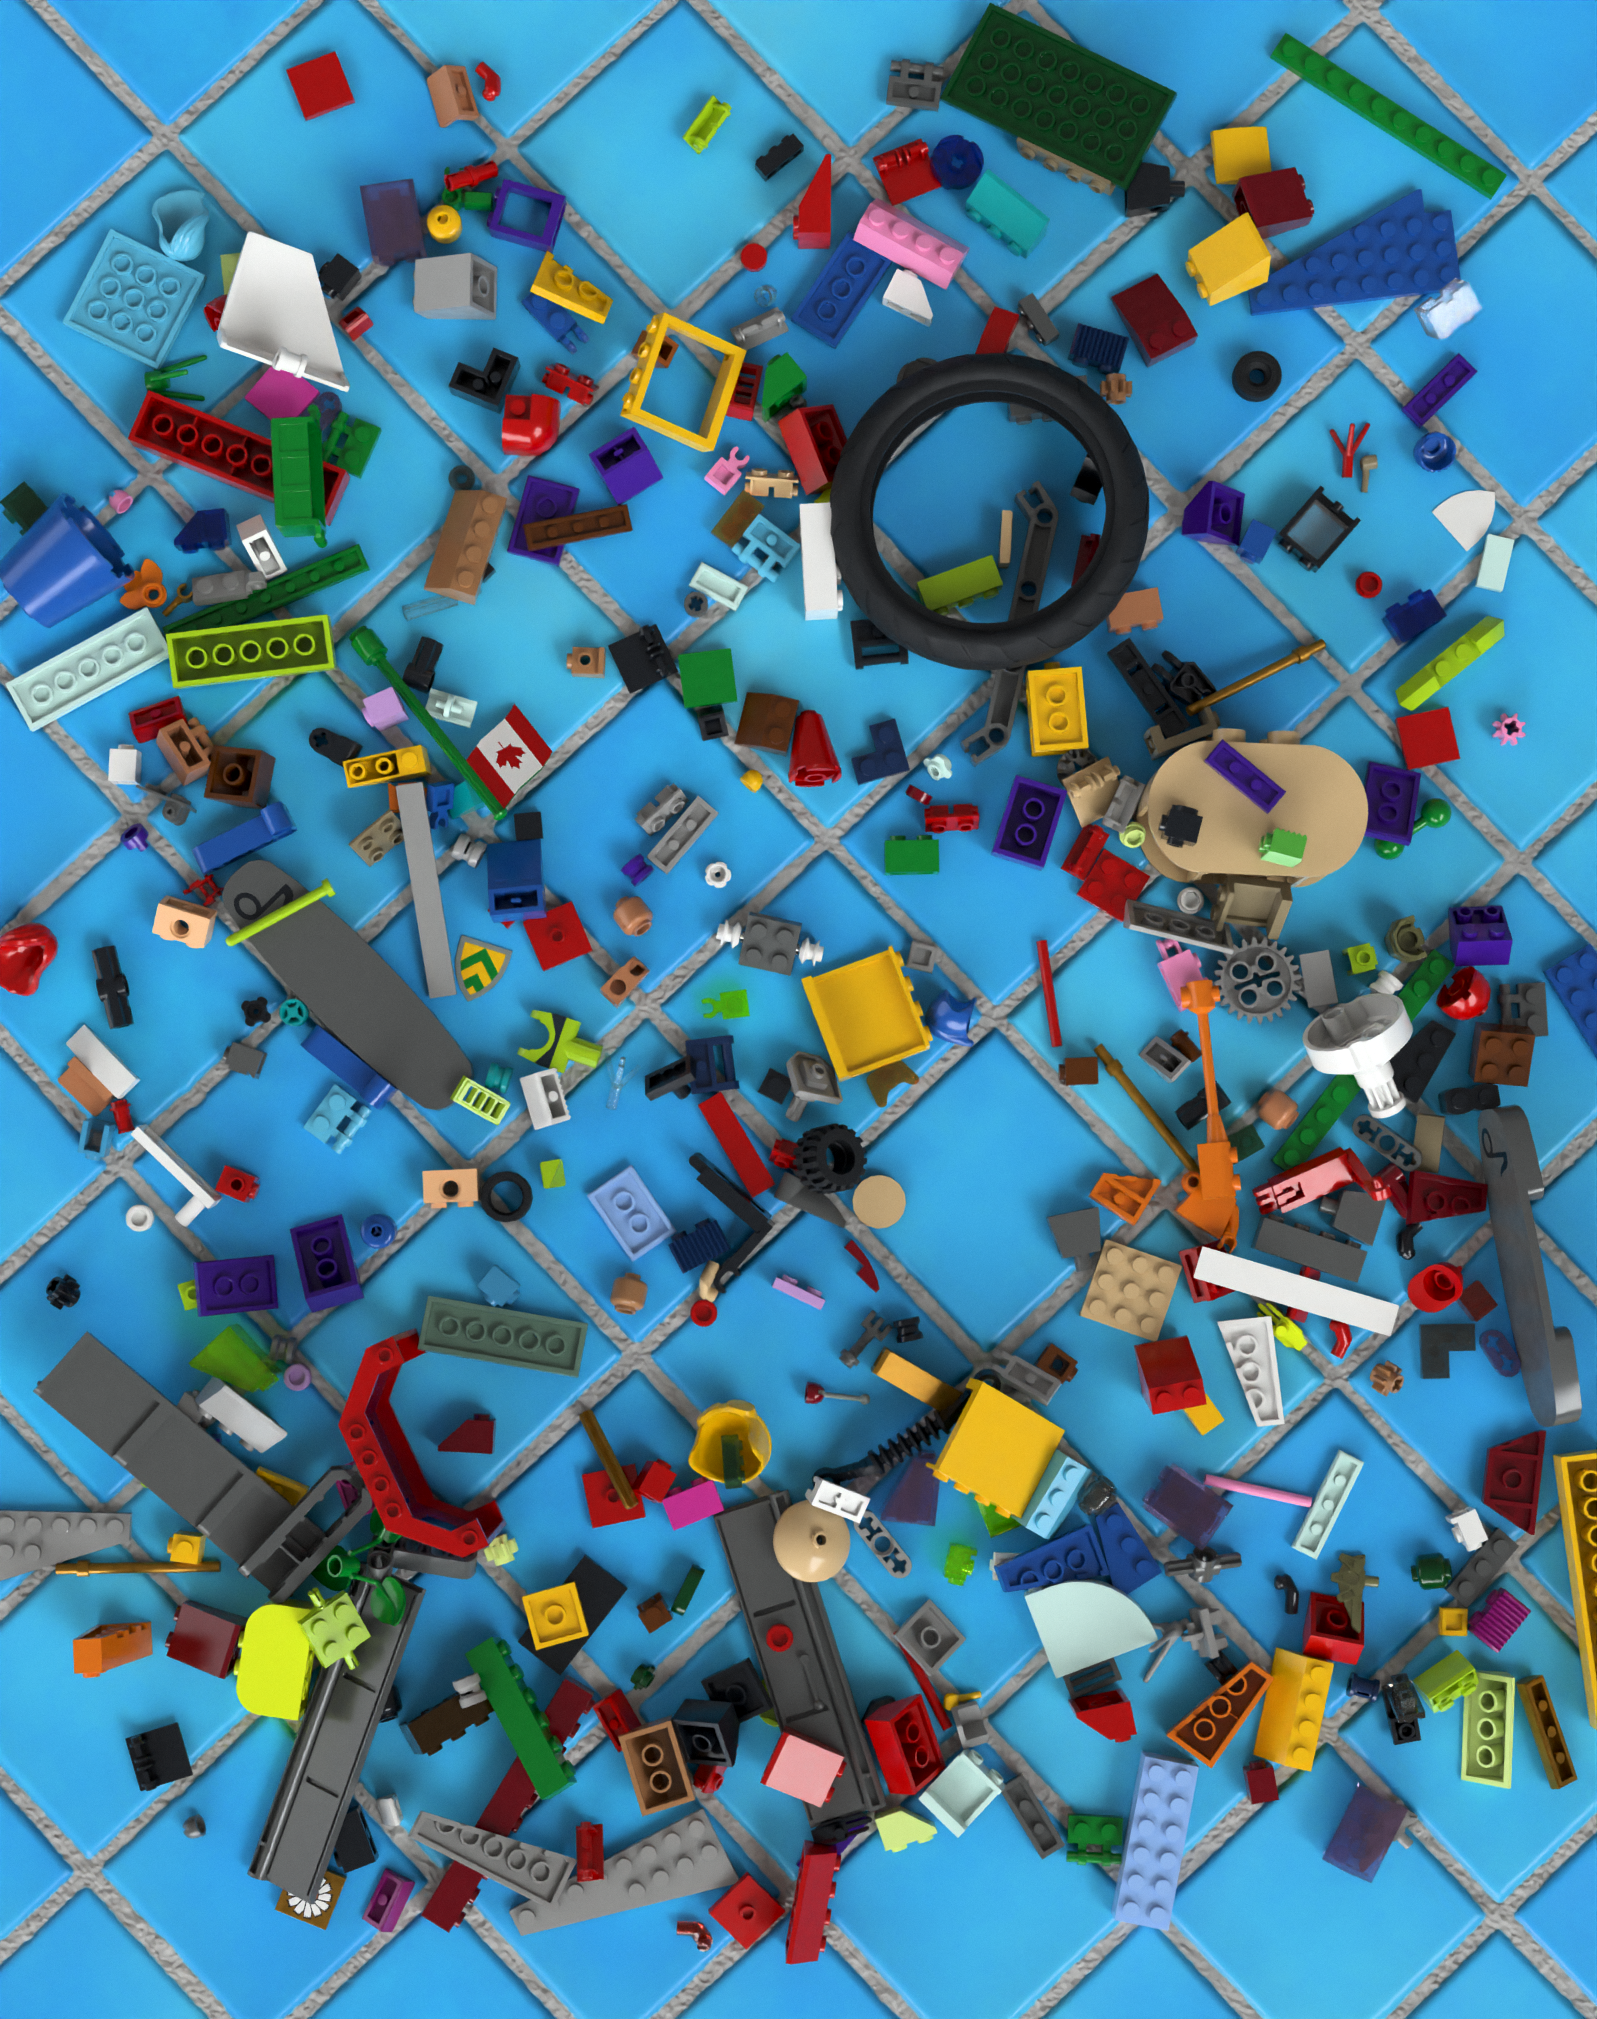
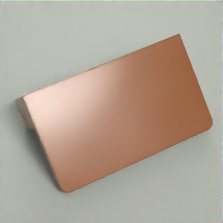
M444 65L427 78L428 88L441 128H446L456 120L473 121L479 117L465 66Z
M74 1056L67 1063L69 1068L58 1078V1082L84 1108L97 1117L116 1097L92 1074L78 1057Z

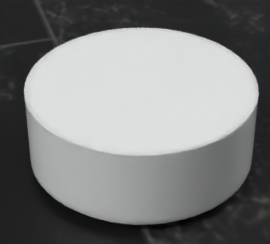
M134 1205L126 1214L127 1225L132 1230L138 1232L151 1228L155 1219L152 1209L146 1205Z

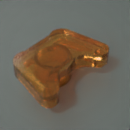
M902 1060L878 1068L866 1080L877 1106L883 1108L887 1105V1095L891 1089L900 1083L915 1085L919 1082V1077Z

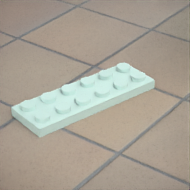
M145 607L5 685L29 729L34 732L168 659L167 641L150 610Z

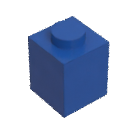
M1253 519L1235 553L1239 554L1240 559L1246 563L1260 564L1277 530Z

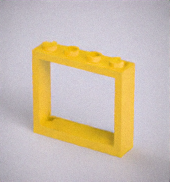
M665 312L656 314L652 317L651 323L646 327L648 333L645 342L641 344L638 350L639 360L637 366L630 374L629 381L631 384L628 392L622 398L624 404L620 416L700 452L714 451L747 351ZM667 327L725 354L698 435L640 409Z

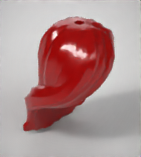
M30 922L14 928L0 937V986L8 992L29 996L38 989L43 971L53 962L58 952L57 938L48 927L40 923Z

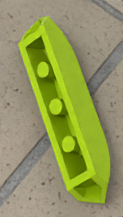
M1486 616L1395 690L1399 705L1413 711L1505 636L1504 620L1492 616Z

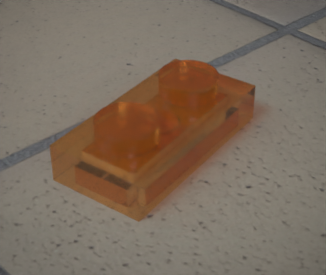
M743 490L713 528L711 534L732 549L765 506Z

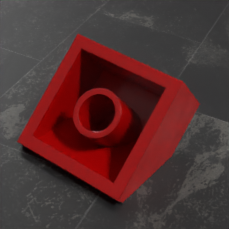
M1311 1592L1303 1629V1655L1356 1665L1364 1648V1602H1362L1361 1632L1357 1633L1351 1627V1619L1344 1603H1339L1335 1596Z

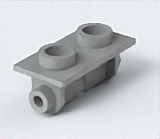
M776 307L731 328L730 331L738 347L747 351L788 332L789 329L785 323L786 319L783 312Z
M1127 775L1120 779L1119 787L1105 816L1103 815L1101 823L1124 834L1146 787L1145 784Z
M674 783L671 786L667 785L654 797L659 803L657 807L649 802L636 813L638 816L634 820L643 827L649 836L661 830L665 822L674 814L679 813L689 801L682 790Z

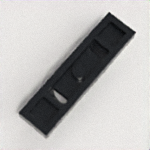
M1130 638L1107 652V656L1155 725L1160 726L1165 739L1179 734L1190 726V723ZM1164 705L1160 710L1155 712L1156 709Z

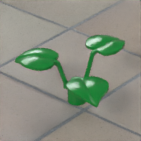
M375 1507L370 1518V1530L374 1535L378 1536L377 1539L357 1549L348 1550V1552L342 1546L336 1545L311 1574L323 1586L333 1591L345 1590L350 1585L351 1579L376 1585L378 1588L372 1592L370 1599L371 1610L374 1616L382 1623L396 1626L401 1621L406 1607V1594L401 1582L393 1576H388L381 1583L377 1579L357 1574L360 1570V1561L355 1557L356 1554L380 1544L383 1539L387 1543H394L401 1537L399 1534L386 1530Z

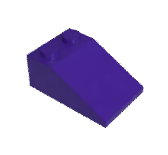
M342 1214L290 1229L305 1300L312 1313L364 1298L360 1276Z

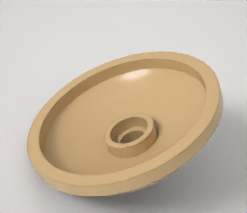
M808 1500L797 1502L788 1507L776 1523L773 1535L775 1555L782 1568L797 1580L804 1582L827 1580L838 1573L847 1560L850 1551L848 1526L842 1516L813 1506ZM818 1535L822 1538L820 1545L816 1541Z

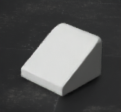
M393 1793L378 1798L377 1805L383 1824L387 1826L400 1825L403 1820V1814L397 1794Z

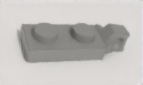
M240 570L192 578L193 602L196 606L247 599L248 595L253 594V590L267 588V579L262 571Z

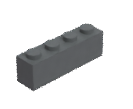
M1269 1214L1268 1218L1260 1217L1251 1248L1358 1283L1367 1255V1251L1360 1249L1362 1244L1346 1240L1345 1244L1335 1241V1235L1323 1231L1316 1235L1309 1232L1310 1227L1295 1222L1294 1227L1283 1224L1284 1218Z

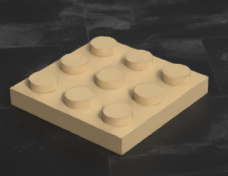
M1105 1239L1079 1316L1151 1341H1157L1182 1265Z

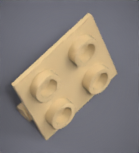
M1108 756L1062 780L1081 828L1102 818L1103 815L1105 816L1119 787L1117 776L1120 775V770L1116 765L1112 766Z

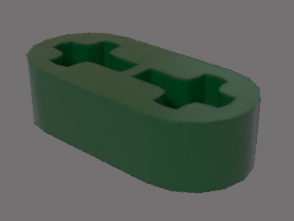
M695 1564L691 1566L670 1611L680 1616L684 1615L705 1569Z

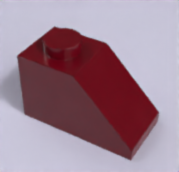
M475 1413L474 1418L467 1419L438 1445V1451L493 1454L495 1452L496 1419H490V1414Z

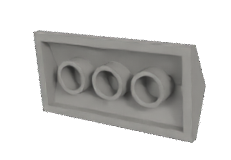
M1130 899L1126 900L1123 928L1228 954H1233L1234 952L1229 924L1224 923L1221 931H1215L1214 921Z

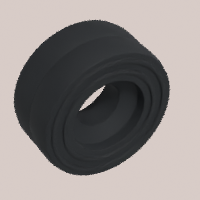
M1253 351L1245 354L1237 362L1232 373V384L1236 393L1241 398L1250 402H1261L1270 398L1276 392L1282 379V371L1278 361L1271 354L1263 351ZM1253 370L1261 371L1264 375V381L1261 383L1252 382L1249 376L1250 372Z

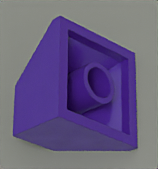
M1208 481L1184 509L1181 535L1199 542L1239 546L1245 493L1215 481Z

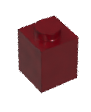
M1263 1759L1253 1760L1249 1762V1766L1243 1767L1248 1800L1252 1804L1279 1800L1274 1768L1269 1762L1265 1763Z

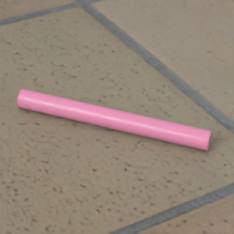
M1205 1474L1204 1485L1309 1508L1312 1503V1497Z

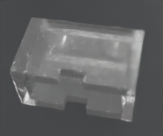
M1455 278L1439 290L1441 295L1434 300L1430 297L1414 309L1427 336L1439 340L1447 338L1453 333L1455 328L1473 319L1474 314L1482 309L1469 282Z

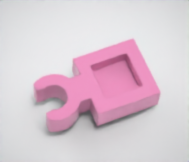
M737 446L731 450L728 461L721 457L704 478L705 481L724 496L741 477L742 473L738 469L744 468L750 459L747 455L743 460H737L735 458L739 450Z

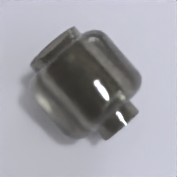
M1095 1475L1090 1476L1077 1494V1498L1080 1501L1078 1506L1087 1515L1092 1513L1103 1515L1116 1501L1117 1494L1115 1491L1117 1488L1104 1475L1099 1477Z

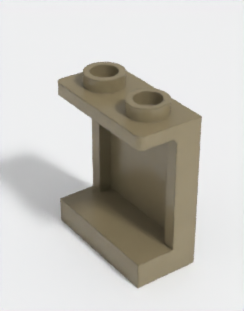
M1210 706L1205 707L1198 714L1200 727L1164 739L1159 725L1150 727L1143 735L1152 761L1177 752L1190 744L1205 741L1207 737H1213V730L1218 729L1220 726V720L1216 711L1212 712Z
M1227 875L1224 884L1218 888V901L1216 905L1213 904L1211 907L1210 919L1214 921L1215 931H1221L1224 922L1265 927L1267 939L1278 940L1293 902L1290 883Z

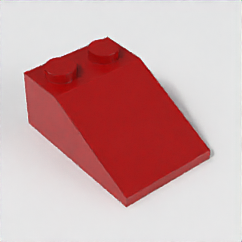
M831 154L825 155L799 205V215H793V240H798V249H830Z

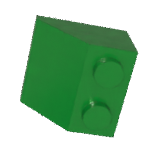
M788 352L782 356L780 354L774 356L767 363L768 367L765 373L762 398V420L765 423L772 418L773 414L789 403L793 395H802L807 391V376Z

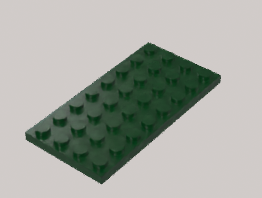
M990 3L940 99L942 102L1016 138L1020 137L1111 181L1112 185L1127 191L1174 103L1177 92Z

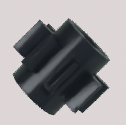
M68 1274L63 1279L60 1277L53 1278L46 1288L47 1299L51 1301L50 1304L59 1310L64 1305L67 1307L74 1306L81 1294L80 1290H78L80 1285L76 1283L77 1280Z

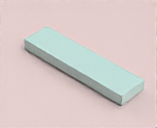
M1338 1450L1291 1545L1292 1548L1317 1560L1364 1462Z

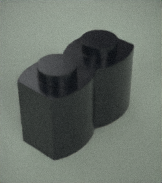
M1490 1083L1473 1085L1469 1088L1447 1089L1438 1094L1440 1111L1444 1115H1459L1470 1111H1483L1501 1105L1498 1085Z

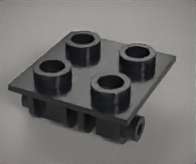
M657 624L650 627L645 625L639 628V632L608 645L630 694L678 672Z
M178 1722L125 1738L140 1791H150L157 1788V1786L193 1775Z

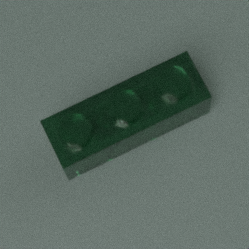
M738 1434L721 1436L725 1487L726 1489L742 1488V1481H745V1471L741 1470V1466L744 1465V1456L740 1455V1451L743 1450V1442L739 1440Z

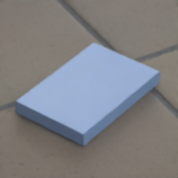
M632 1165L587 1195L632 1262L677 1232Z

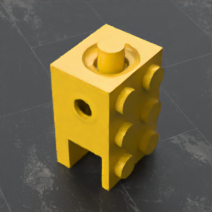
M1049 662L1044 664V670L1028 671L1025 676L1031 757L1062 755L1071 749L1085 750V748H1088L1082 666L1060 668V662Z

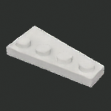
M1271 1315L1217 1321L1257 1427L1285 1424Z

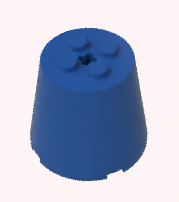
M62 493L0 560V579L5 590L14 597L30 618L35 619L47 628L55 626L135 578L132 566L129 563L125 565L122 557L125 553L112 535L84 505L78 508L73 504L76 502L75 498L67 493Z

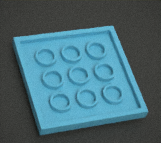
M110 229L62 323L144 365L160 370L207 277Z

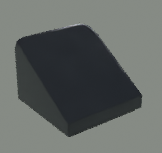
M722 705L696 710L703 741L729 735Z

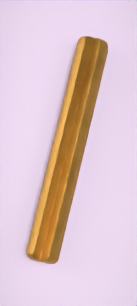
M589 1409L582 1412L579 1418L626 1509L635 1507L639 1504V1501L593 1411Z

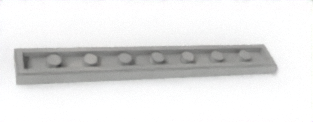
M423 782L396 786V793L429 997L431 999L457 995Z

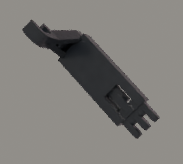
M695 1153L689 1158V1163L701 1173L696 1180L755 1230L714 1278L715 1288L721 1293H726V1286H723L720 1282L723 1275L731 1271L735 1276H741V1271L738 1268L739 1265L774 1227L775 1223L770 1219L772 1215L701 1153Z

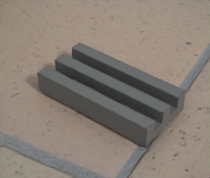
M1114 1657L1062 1676L1072 1700L1122 1680ZM1108 1661L1110 1662V1665L1093 1671L1072 1681H1070L1069 1677L1082 1673L1086 1670L1099 1666ZM1110 1671L1114 1672V1675L1074 1691L1073 1687Z

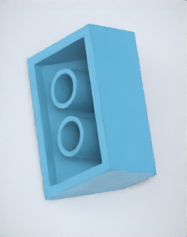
M1056 1449L1022 1517L1019 1518L1013 1515L1010 1517L1048 1540L1054 1539L1094 1471Z

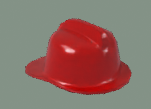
M1439 1262L1428 1266L1409 1281L1407 1288L1408 1297L1412 1304L1422 1311L1436 1313L1458 1300L1463 1292L1462 1266L1456 1267L1449 1262Z

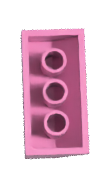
M876 198L868 206L858 223L853 238L856 242L947 290L970 249L879 198Z

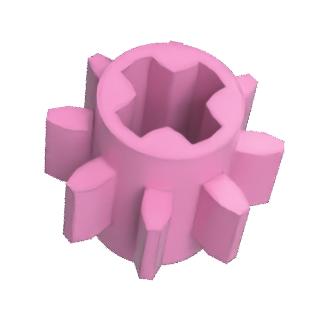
M1504 713L1500 715L1502 722L1495 721L1492 723L1496 728V733L1492 737H1498L1501 740V746L1507 741H1510V744L1514 746L1517 744L1516 737L1523 738L1526 735L1522 732V726L1526 722L1520 723L1517 719V713L1511 718H1508ZM1508 724L1511 725L1510 730L1513 732L1510 735L1507 734L1508 729L1505 728Z

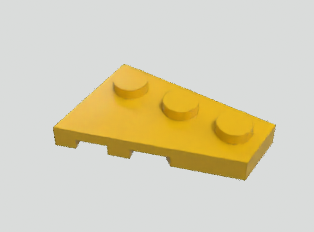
M547 250L530 292L604 324L613 300L589 281L582 282L574 276L573 269L567 265L561 266L553 260L554 255Z

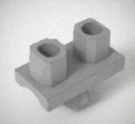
M1201 1607L1188 1609L1191 1622L1186 1623L1188 1633L1181 1635L1182 1641H1190L1192 1650H1198L1200 1657H1210L1212 1659L1219 1657L1218 1652L1228 1647L1224 1633L1214 1634L1212 1625L1221 1623L1220 1610L1217 1608Z

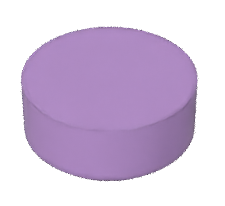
M293 1364L284 1373V1382L293 1391L306 1389L312 1381V1373L304 1364Z

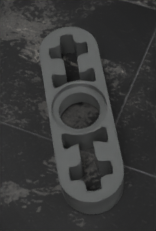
M1362 1114L1354 1120L1352 1125L1354 1134L1405 1171H1414L1421 1165L1423 1155L1420 1149L1377 1118H1373L1370 1114ZM1367 1120L1370 1121L1369 1127L1375 1132L1378 1130V1127L1383 1130L1376 1136L1375 1142L1370 1139L1374 1135L1370 1131L1364 1133L1360 1131L1362 1126L1359 1124V1121L1363 1123ZM1390 1135L1394 1138L1395 1146L1393 1149L1386 1150L1381 1147L1380 1139L1382 1136ZM1402 1143L1405 1147L1401 1151L1405 1154L1413 1152L1415 1154L1414 1160L1417 1162L1416 1164L1411 1162L1407 1165L1404 1162L1405 1156L1399 1153L1396 1158L1392 1154L1399 1149Z

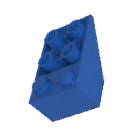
M541 839L487 844L488 898L492 921L498 923L547 918Z

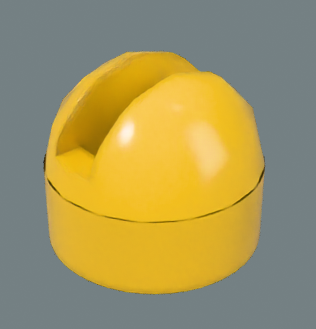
M749 770L742 775L740 781L750 791L756 793L762 786L763 778L759 771Z

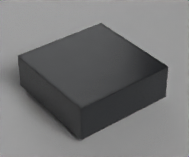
M541 812L514 814L516 841L544 839Z

